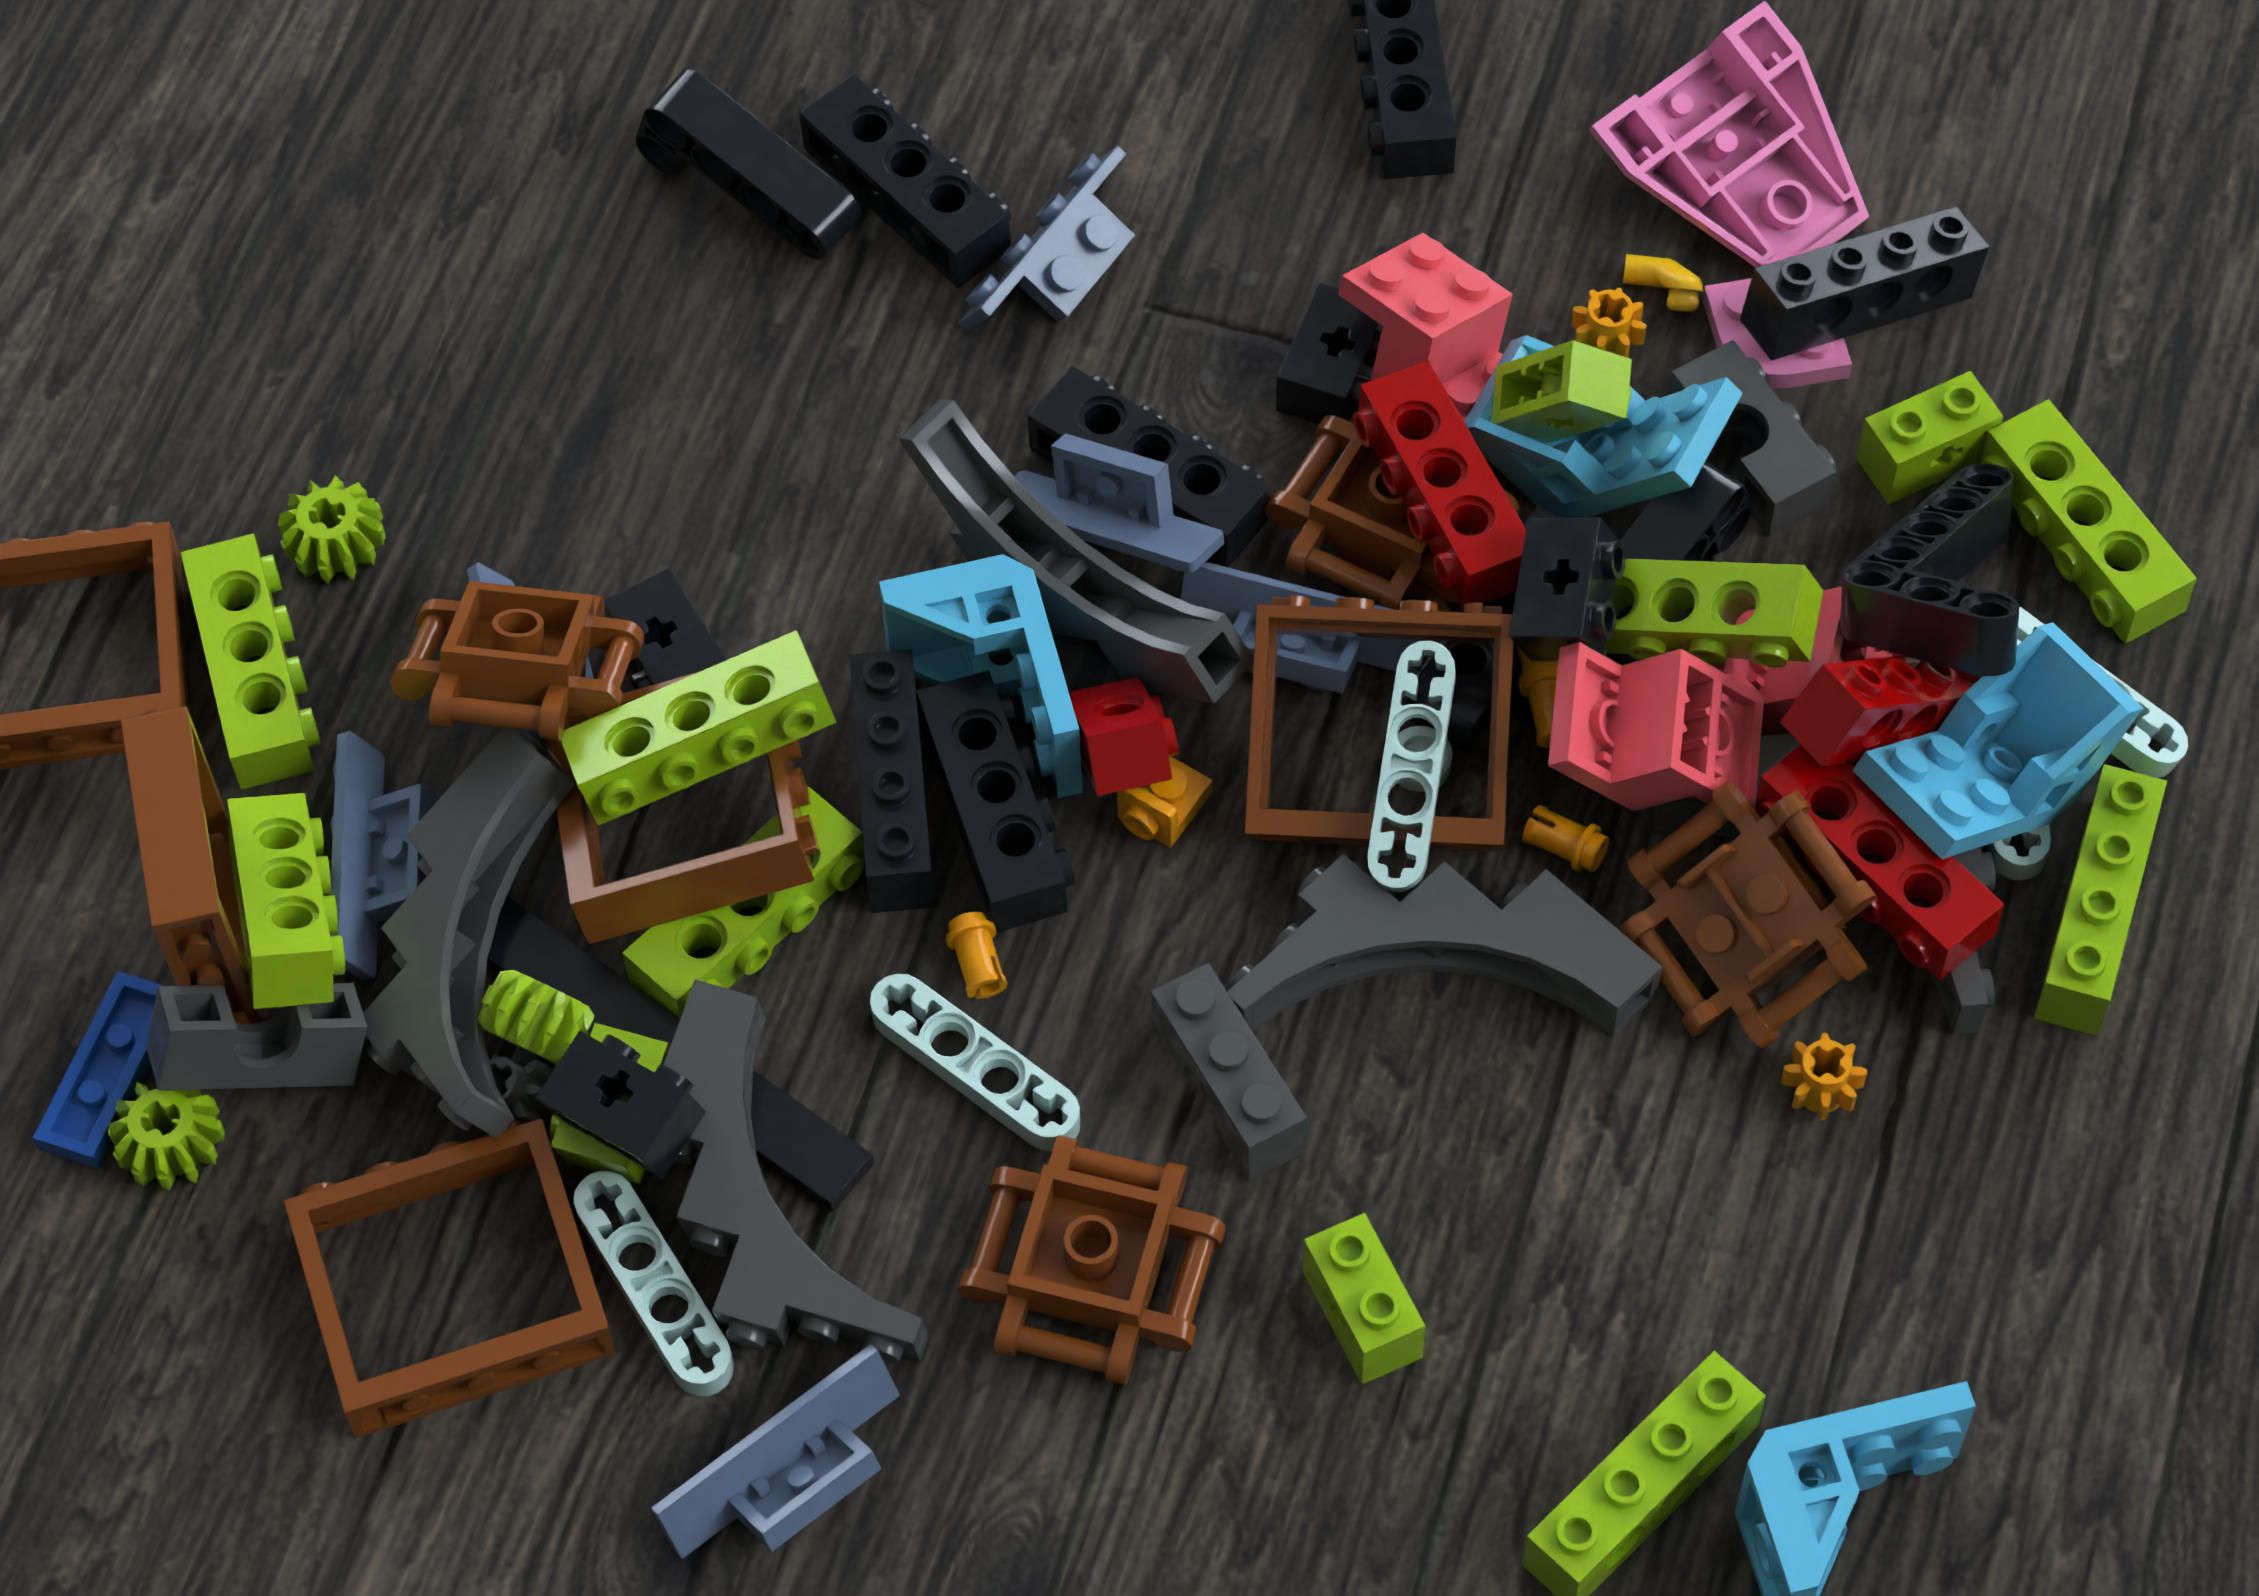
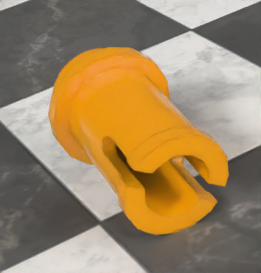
M1538 805L1533 810V816L1538 817V820L1536 821L1529 817L1523 832L1522 840L1524 843L1534 845L1571 862L1572 870L1578 873L1584 869L1591 872L1598 869L1609 846V837L1601 834L1599 825L1593 823L1585 827L1548 810L1543 805Z
M968 912L953 918L948 924L950 932L947 933L945 940L947 946L956 951L968 997L973 998L975 996L976 999H984L1002 992L1008 983L1003 975L993 943V938L997 932L994 923L987 920L982 912Z

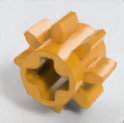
M1622 288L1600 292L1594 289L1590 290L1588 308L1583 306H1574L1571 326L1576 329L1575 341L1628 358L1630 343L1644 345L1647 325L1641 322L1644 304L1642 302L1632 303L1631 299L1622 292Z
M1822 1033L1820 1040L1808 1047L1799 1041L1794 1043L1791 1056L1794 1064L1785 1065L1781 1077V1084L1796 1086L1792 1107L1796 1110L1804 1106L1806 1109L1818 1113L1820 1120H1825L1828 1112L1837 1109L1839 1106L1851 1112L1854 1109L1857 1098L1854 1089L1864 1087L1867 1076V1069L1858 1066L1852 1067L1856 1046L1853 1043L1843 1046L1839 1042L1830 1040L1828 1033Z

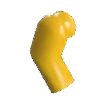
M1626 254L1623 284L1669 289L1667 306L1670 310L1694 312L1699 307L1698 295L1699 292H1703L1702 281L1697 275L1670 258Z

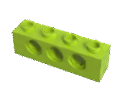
M2049 399L1988 430L1980 464L1999 465L2012 472L2014 477L2012 505L2017 510L2021 525L2031 536H2038L2048 548L2061 575L2066 580L2074 581L2090 600L2093 613L2102 625L2112 627L2120 639L2127 644L2186 612L2197 578ZM2039 477H2046L2051 479L2052 481L2043 480ZM2074 521H2081L2090 526L2080 525L2075 523ZM2110 566H2118L2126 571H2119Z
M254 533L181 552L226 746L240 789L243 790L315 771L309 747L319 745L321 742L311 707L302 710L299 707L297 695L308 692L299 656L287 658L284 643L295 641L286 605L274 606L271 593L283 589L273 554L261 557ZM250 605L243 610L233 611L240 606ZM263 656L254 662H245L249 658ZM275 707V709L269 713L257 714L259 711L265 708Z
M1625 559V570L1621 579H1616L1612 602L1615 607L1616 617L1625 607L1633 605V607L1626 616L1616 620L1612 638L1606 639L1604 656H1606V653L1629 654L1635 659L1643 660L1677 649H1683L1709 665L1723 664L1726 662V658L1750 659L1758 665L1772 668L1784 667L1788 661L1811 662L1824 590L1807 567L1799 564ZM1694 607L1687 618L1675 622L1682 611ZM1755 609L1753 615L1746 622L1735 625L1737 619L1743 613Z
M797 630L570 727L564 730L561 742L577 786L599 826L837 722Z
M2107 764L2103 765L2089 809L2034 1019L2098 1036L2112 997L2167 785L2166 780Z
M809 786L807 788L811 804L800 808L802 816L810 815L820 852L810 855L814 881L650 927L622 952L628 980L632 985L681 1019L695 979L729 989L744 974H754L765 965L772 954L773 948L791 931L793 933L800 932L811 923L819 910V906L836 890L844 891L858 880L865 867L863 832ZM778 814L743 845L781 835ZM750 906L763 908L761 912L753 916L737 914L742 909ZM702 948L717 950L716 953L707 958H694L691 956L695 951Z
M305 793L227 799L229 853L253 1009L334 1002L333 975L345 974V954L342 935L330 936L338 934V917L335 895H329L331 894L330 867L328 856H324L321 817L309 818Z
M1713 1351L1527 1535L1522 1566L1555 1596H1590L1758 1427L1766 1395L1716 1351Z

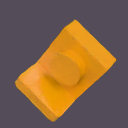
M1170 756L1171 780L1118 791L1117 807L1118 818L1134 835L1144 840L1154 838L1172 848L1213 793V780Z

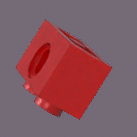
M1139 677L1069 692L1079 727L1081 763L1097 796L1172 779L1169 757L1179 754L1175 729L1171 718H1165L1159 696L1149 697Z

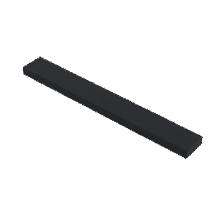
M506 897L499 914L487 959V966L498 974L500 971L516 970L589 1006L595 1016L588 1031L590 1034L594 1023L668 1042L671 1045L680 1021L678 1016L511 898ZM753 1070L751 1119L758 1160L833 1212L874 1165L873 1154Z

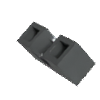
M1734 340L1672 371L1668 395L1683 391L1692 384L1702 385L1727 377L1743 393L1717 440L1730 437L1740 438L1750 442L1758 449L1740 459L1737 481L1747 488L1752 505L1751 515L1768 537L1830 506L1837 476V468L1833 457L1824 446L1820 444L1816 446L1802 428L1801 419L1793 405L1788 401H1781L1768 385L1766 374L1759 362L1753 357L1747 358Z
M1209 962L1152 990V1027L1182 1076L1186 1077L1195 1073L1200 1080L1214 1109L1216 1130L1248 1182L1305 1153L1307 1140L1306 1115Z
M333 983L334 1002L284 1006L271 1018L254 1024H241L234 1021L224 985L158 986L146 1044L158 1090L354 1086L367 1031V1024L354 983Z

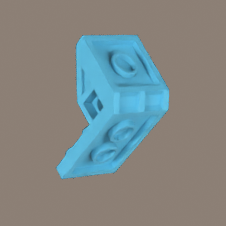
M1528 335L1513 339L1497 366L1554 346ZM1495 368L1464 423L1482 454L1536 506L1540 505L1562 518H1587L1690 488L1743 393L1727 377L1702 385L1692 384L1683 391L1661 398L1655 396L1646 401L1631 387L1627 419L1547 443L1491 423Z
M1001 554L879 581L887 651L912 649L915 678L932 685H938L989 670L997 693L1007 690L1010 697L1018 695L1025 723L1033 724L1036 739L1032 743L1040 776H1052L1058 798L1082 793L1079 727L1034 570ZM1009 653V655H1013L1012 661L1006 665H996L990 660V657Z
M2052 622L2039 626L2017 645L2016 665L2013 670L1998 676H1982L1964 692L1937 731L1866 751L1852 771L1941 859H1945L2046 826L2076 801L2143 708Z
M1967 1381L1765 1431L1747 1462L1734 1512L1762 1596H1820L1848 1529L1846 1522L1854 1504H1856L1859 1491L1867 1490L1883 1483L1887 1479V1475L1907 1470H1913L1916 1475H1927L1941 1471L1952 1464L1953 1459H1956L1959 1455L1976 1408Z

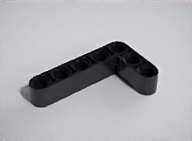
M1987 463L1963 467L1846 566L1842 572L1841 635L1847 640L1973 675L1998 676L2013 670L2016 665L2019 621L2018 601L2000 592L1958 582L2007 539L2010 534L2014 482L2012 472L2002 466Z

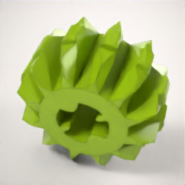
M335 475L328 487L320 488L310 480L308 486L309 494L306 496L289 494V511L279 514L278 526L282 535L280 543L284 555L289 558L290 562H296L298 571L305 578L319 571L320 577L329 585L336 572L344 571L348 577L354 580L356 574L355 566L357 564L374 566L376 558L375 549L385 546L384 540L386 535L381 523L383 515L380 505L375 502L374 498H368L366 490L362 488L359 482L344 488L343 482Z
M516 970L500 971L493 985H489L481 1001L483 1006L477 1020L482 1029L557 1065L579 1031L590 1035L588 1031L595 1016L590 1007L581 1003V1001Z
M137 1082L135 1088L136 1101L117 1100L115 1110L119 1120L108 1124V1135L112 1143L116 1145L113 1155L120 1168H124V1170L131 1169L135 1181L141 1183L143 1187L157 1177L161 1187L170 1192L175 1177L184 1174L186 1179L196 1183L198 1171L195 1166L198 1163L216 1165L218 1154L214 1145L224 1141L225 1130L221 1121L217 1120L219 1109L216 1101L209 1094L202 1095L200 1089L158 1090L157 1088L149 1091L147 1086ZM171 1130L170 1133L162 1135L164 1131Z

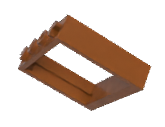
M169 521L161 523L138 522L128 527L101 531L76 530L63 536L33 540L16 538L0 544V589L153 569L161 693L1 714L0 770L126 753L121 720L141 716L152 709H155L157 713L186 706L191 716L182 560Z
M1290 595V598L1272 597V605L1257 604L1245 835L1248 840L1369 846L1374 817L1372 813L1270 809L1279 634L1494 643L1486 819L1434 816L1430 849L1504 852L1514 642L1509 637L1512 614H1502V606H1483V603L1476 602L1464 604V612L1438 611V603L1425 600L1400 601L1399 610L1374 609L1373 600L1355 597L1336 599V607L1310 606V598L1298 595ZM1384 822L1382 833L1395 831L1394 848H1405L1407 833L1420 838L1422 827L1401 829Z
M693 674L622 693V705ZM569 708L565 718L564 730L590 718L586 716L583 710ZM546 739L548 749L551 750L575 779L561 740ZM793 741L766 753L781 835L608 884L605 881L597 822L576 783L557 807V816L570 905L588 943H596L813 882L814 876L810 855L820 852L812 819L809 814L802 816L800 808L810 805L811 801L801 768L793 769L792 760L802 758L799 741Z
M186 706L157 713L155 709H152L141 716L121 720L151 925L177 986L224 985L236 1023L254 1024L265 1021L263 1008L253 1009L229 853L228 815L188 708Z
M542 1118L528 1123L513 1121L498 1138L487 1135L465 1143L460 1141L446 1142L431 1149L427 1155L402 1163L393 1161L379 1163L370 1167L361 1176L336 1184L331 1182L313 1184L302 1190L298 1196L283 1200L344 1413L355 1439L616 1354L608 1323ZM535 1164L581 1310L359 1382L316 1233Z

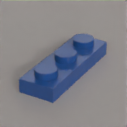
M117 971L33 1136V1140L39 1150L97 1169L99 1168L112 1142L108 1135V1124L119 1120L115 1110L117 1100H133L136 1094V1083L142 1082L151 1064L146 1044L158 986L164 985Z

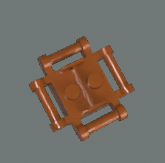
M1334 415L1323 417L1314 431L1316 441L1285 489L1276 491L1265 507L1266 515L1276 525L1285 529H1294L1296 527L1302 529L1290 548L1286 559V568L1303 576L1309 571L1380 603L1382 607L1399 610L1400 601L1410 600L1418 582L1430 586L1434 593L1443 600L1451 603H1460L1453 589L1446 591L1441 585L1434 567V554L1426 541L1420 543L1414 537L1407 519V506L1400 494L1392 495L1387 489L1380 471V459L1373 446L1366 448L1361 443L1353 423ZM1342 453L1313 500L1308 501L1307 498L1334 456ZM1485 457L1487 463L1492 469L1493 464ZM1435 485L1436 487H1447L1443 485ZM1504 490L1517 513L1519 509L1518 501L1512 494ZM1324 540L1337 545L1338 557L1319 549ZM1394 571H1396V573H1395L1394 576L1392 577L1391 581L1387 580V579H1390L1391 576L1393 575Z
M469 581L461 601L430 599L423 603L415 622L418 629L407 658L396 665L390 684L397 696L409 701L419 700L427 692L432 693L429 709L431 726L452 728L454 722L538 731L540 738L561 740L568 708L583 710L586 716L591 719L622 705L623 694L620 689L630 661L636 659L640 654L644 642V633L632 621L604 617L605 603L603 596ZM445 639L440 650V661H434L440 643ZM590 648L605 649L606 651L597 679L585 678L586 659Z
M1727 781L1712 793L1713 801L1667 838L1650 851L1642 848L1627 860V865L1634 877L1650 892L1656 902L1647 909L1632 916L1618 930L1662 966L1660 982L1684 1014L1680 1021L1692 1037L1704 1033L1734 1010L1739 1017L1742 1028L1750 1039L1760 1048H1765L1780 1036L1778 1029L1843 978L1847 981H1852L1867 969L1863 958L1844 931L1848 928L1845 924L1868 907L1877 896L1865 880L1857 881L1808 814L1811 806L1799 790L1780 799L1769 809L1765 816L1760 818L1744 794L1732 782ZM1728 821H1732L1741 834L1729 844H1723L1679 878L1676 882L1677 885H1675L1666 870ZM1786 830L1790 832L1835 894L1836 898L1831 904L1781 837V834ZM1669 922L1673 924L1718 987L1719 991L1709 999H1704L1657 933ZM1824 948L1826 950L1828 958L1763 1007L1757 999L1820 949Z
M1058 1135L1048 1165H1043L1041 1174L1007 1166L995 1168L989 1186V1191L993 1194V1198L971 1268L963 1269L957 1288L958 1293L970 1301L981 1304H992L994 1302L1005 1304L995 1337L994 1353L1014 1358L1017 1352L1106 1373V1381L1126 1385L1131 1374L1139 1338L1154 1341L1159 1346L1171 1351H1190L1197 1331L1192 1321L1213 1250L1220 1248L1226 1226L1216 1217L1178 1208L1186 1184L1188 1166L1170 1161L1166 1163L1165 1167L1079 1147L1078 1139ZM1030 1201L1032 1204L1010 1275L997 1273L1018 1203ZM1170 1235L1184 1239L1187 1244L1167 1313L1164 1314L1148 1309ZM1028 1310L1115 1331L1116 1335L1113 1345L1111 1347L1026 1326L1024 1323Z

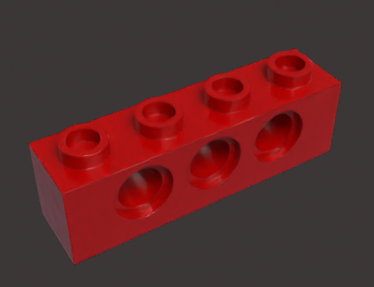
M1429 360L1361 384L1359 411L1353 415L1357 435L1366 448L1373 446L1380 459V471L1387 489L1392 495L1399 493L1407 506V519L1414 537L1420 543L1424 541L1428 543L1434 554L1435 571L1443 588L1446 591L1453 589L1463 607L1467 603L1476 602L1484 604L1516 592L1526 528ZM1435 485H1443L1447 487H1436ZM1467 532V533H1473V534H1475V535L1469 536V535H1463V534H1461V533Z
M1906 656L1823 664L1780 720V723L1821 767L1859 762L1866 751L1937 731L1964 692L1982 676Z
M1800 744L1761 776L1755 809L1758 810V815L1762 818L1776 802L1786 795L1799 790L1811 806L1808 814L1857 881L1865 880L1877 896L1859 915L1866 921L1873 924L1878 923L1897 941L1900 951L1909 962L1919 968L1925 967L1941 981L1996 935L2005 904L1953 856L1941 859L1852 771L1855 767L1852 763L1821 767ZM1829 812L1836 815L1839 819L1824 820L1815 813ZM1788 830L1783 832L1781 837L1785 836L1804 854V858L1813 872L1822 878ZM1867 854L1876 855L1882 858L1885 863L1873 864L1864 860L1861 856ZM1922 898L1933 906L1928 908L1917 907L1907 899Z

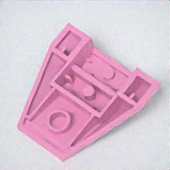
M1766 1L1760 3L1723 30L1705 51L1640 98L1636 94L1593 124L1589 129L1628 179L1755 268L1835 244L1869 218L1802 46Z

